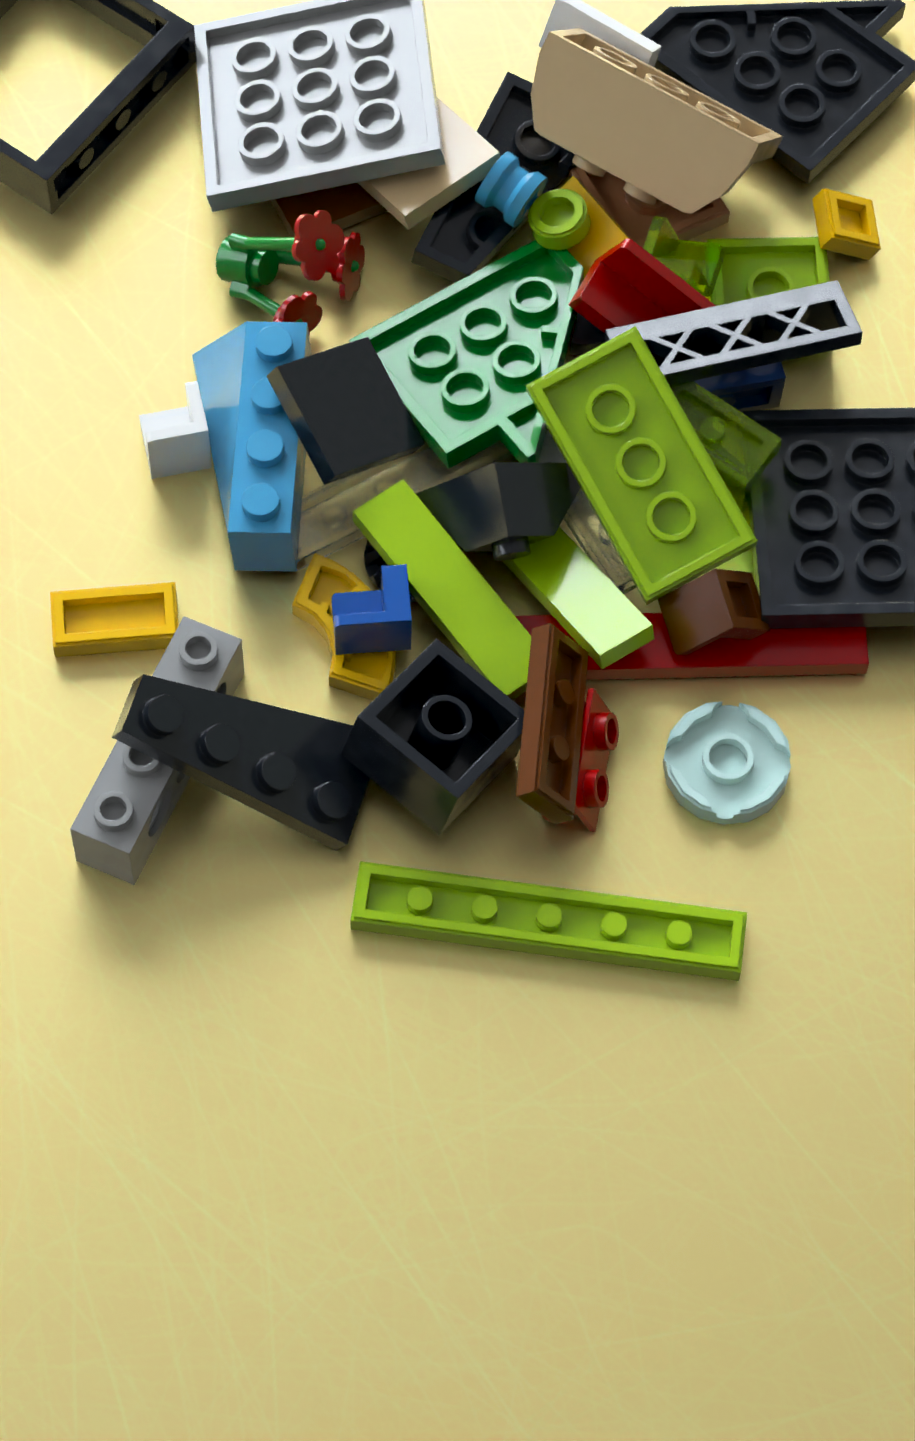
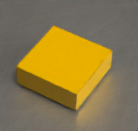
M823 188L812 199L820 249L870 260L881 249L872 200Z

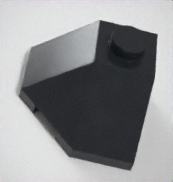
M494 462L416 493V495L449 536L466 552L492 551L494 560L502 561L531 554L530 544L554 536L581 487L567 463Z

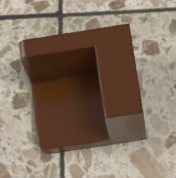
M713 569L658 599L676 655H689L720 638L752 640L770 631L769 625L761 620L759 594L753 575L750 572Z

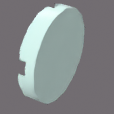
M723 701L705 703L685 713L670 731L663 758L666 784L677 802L700 819L722 825L749 822L769 812L784 794L791 768L788 740L776 721L754 706L739 703L738 707L722 705Z

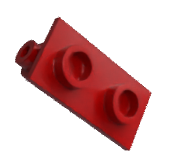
M588 688L586 702L584 701L574 814L580 818L590 832H596L599 810L605 807L608 801L609 782L606 774L609 753L616 748L619 739V726L616 715L609 710L594 688ZM542 815V817H543L545 820L551 822L550 820H548L546 817H544V816Z

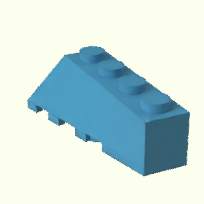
M246 321L192 354L209 431L210 448L235 570L297 572L306 450L266 376L277 366L312 355L307 322Z

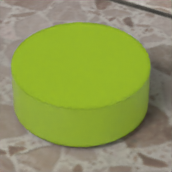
M555 189L540 195L532 203L528 213V221L535 240L547 249L564 250L580 243L590 229L591 221L586 203L578 193L572 190Z

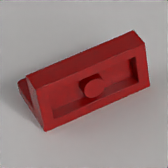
M629 238L624 239L594 261L568 304L604 333L606 329L716 306Z

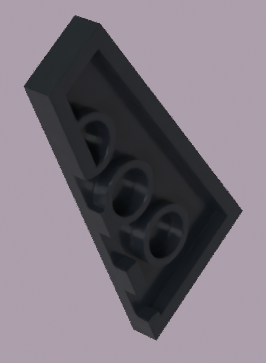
M507 71L476 132L500 152V157L509 151L518 157L520 167L529 173L538 171L546 176L548 181L542 192L544 194L557 189L569 176V171L577 167L572 163L575 154L540 136L534 130L531 103L533 83ZM481 180L434 212L414 251L411 262L456 283L482 269L528 220V215L517 227L513 228L504 221L501 211L493 206L486 208L475 201L476 193L483 182Z
M145 674L133 681L112 738L335 851L348 844L370 781L366 774L341 755L353 725Z

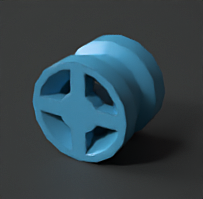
M507 151L497 160L484 178L476 193L475 201L484 208L493 206L501 211L504 221L515 228L525 219L532 203L542 194L548 178L538 171L529 173L520 167L518 157Z

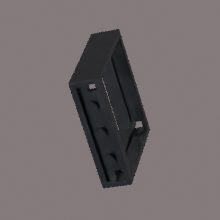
M0 0V19L18 0ZM71 0L145 47L36 161L0 138V182L45 211L53 214L196 62L194 25L154 0Z

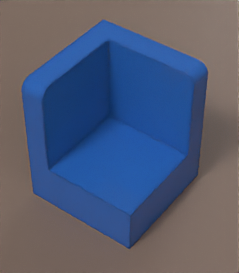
M407 564L381 566V590L344 592L332 595L336 655L411 650L412 616Z

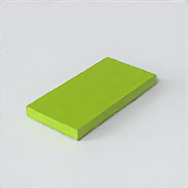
M636 326L526 385L527 393L646 605L757 545L756 537Z

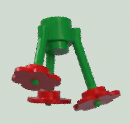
M318 210L314 215H300L294 226L295 237H249L236 233L227 236L218 249L216 270L221 280L231 282L230 296L247 300L273 316V322H307L309 337L310 331L314 330L321 321L323 313L322 308L316 304V294L311 291L305 292L301 297L294 294L289 296L282 305H279L256 290V288L262 285L270 284L275 279L279 264L301 266L302 274L309 281H318L324 276L325 272L331 273L332 280L340 284L339 295L341 301H350L353 292H357L359 289L360 273L365 261V249L363 245H360V233L352 232L349 237H344L342 228L337 224H332L331 215L325 210Z

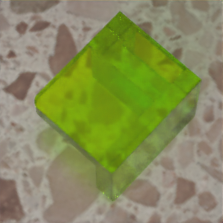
M654 216L643 249L710 301L725 257L722 246L716 243L679 240L667 217Z

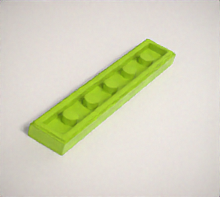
M360 861L350 925L352 930L739 981L747 912Z

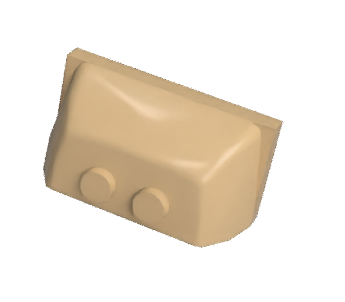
M581 28L549 31L539 52L531 89L534 130L540 136L574 153L572 163L579 168L599 177H603L607 171L626 181L623 190L645 203L655 205L657 199L683 213L692 214L727 194L753 163L773 158L783 138L782 135Z

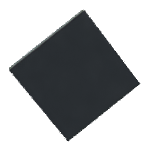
M368 337L277 366L266 376L324 485L412 454L425 444Z

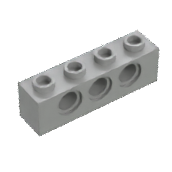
M184 616L152 676L233 696L244 676L242 639ZM117 740L70 828L76 861L135 885L191 777Z

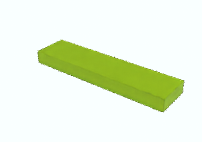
M400 480L353 510L352 521L387 565L407 564L409 592L466 663L512 700L524 693L527 687L531 635L405 480Z

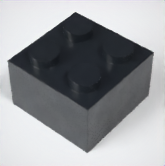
M436 638L357 716L341 755L440 836L517 756L521 748L524 709Z

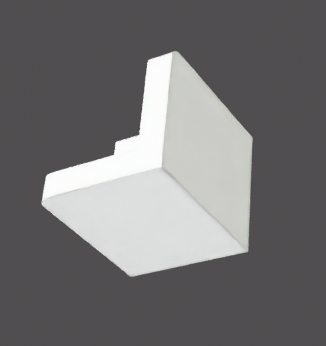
M197 381L185 383L186 407L139 415L152 479L212 468L209 431Z

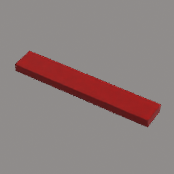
M642 613L653 625L654 640L604 669H601L588 656L586 680L866 674L869 666L866 627L770 629V631L752 640L720 638L689 655H676L662 613ZM552 615L515 616L531 636L533 628L551 623L575 641Z

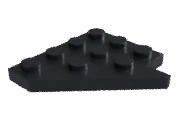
M901 0L668 7L640 33L662 46L654 68L782 135L783 138L772 159L807 184L826 168L915 81V61L882 38L903 18L906 3Z

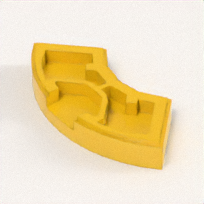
M314 553L292 603L293 615L313 625L327 642L332 659L329 671V686L374 700L395 680L396 651L336 655L332 595L335 593L371 590L361 579L344 566Z

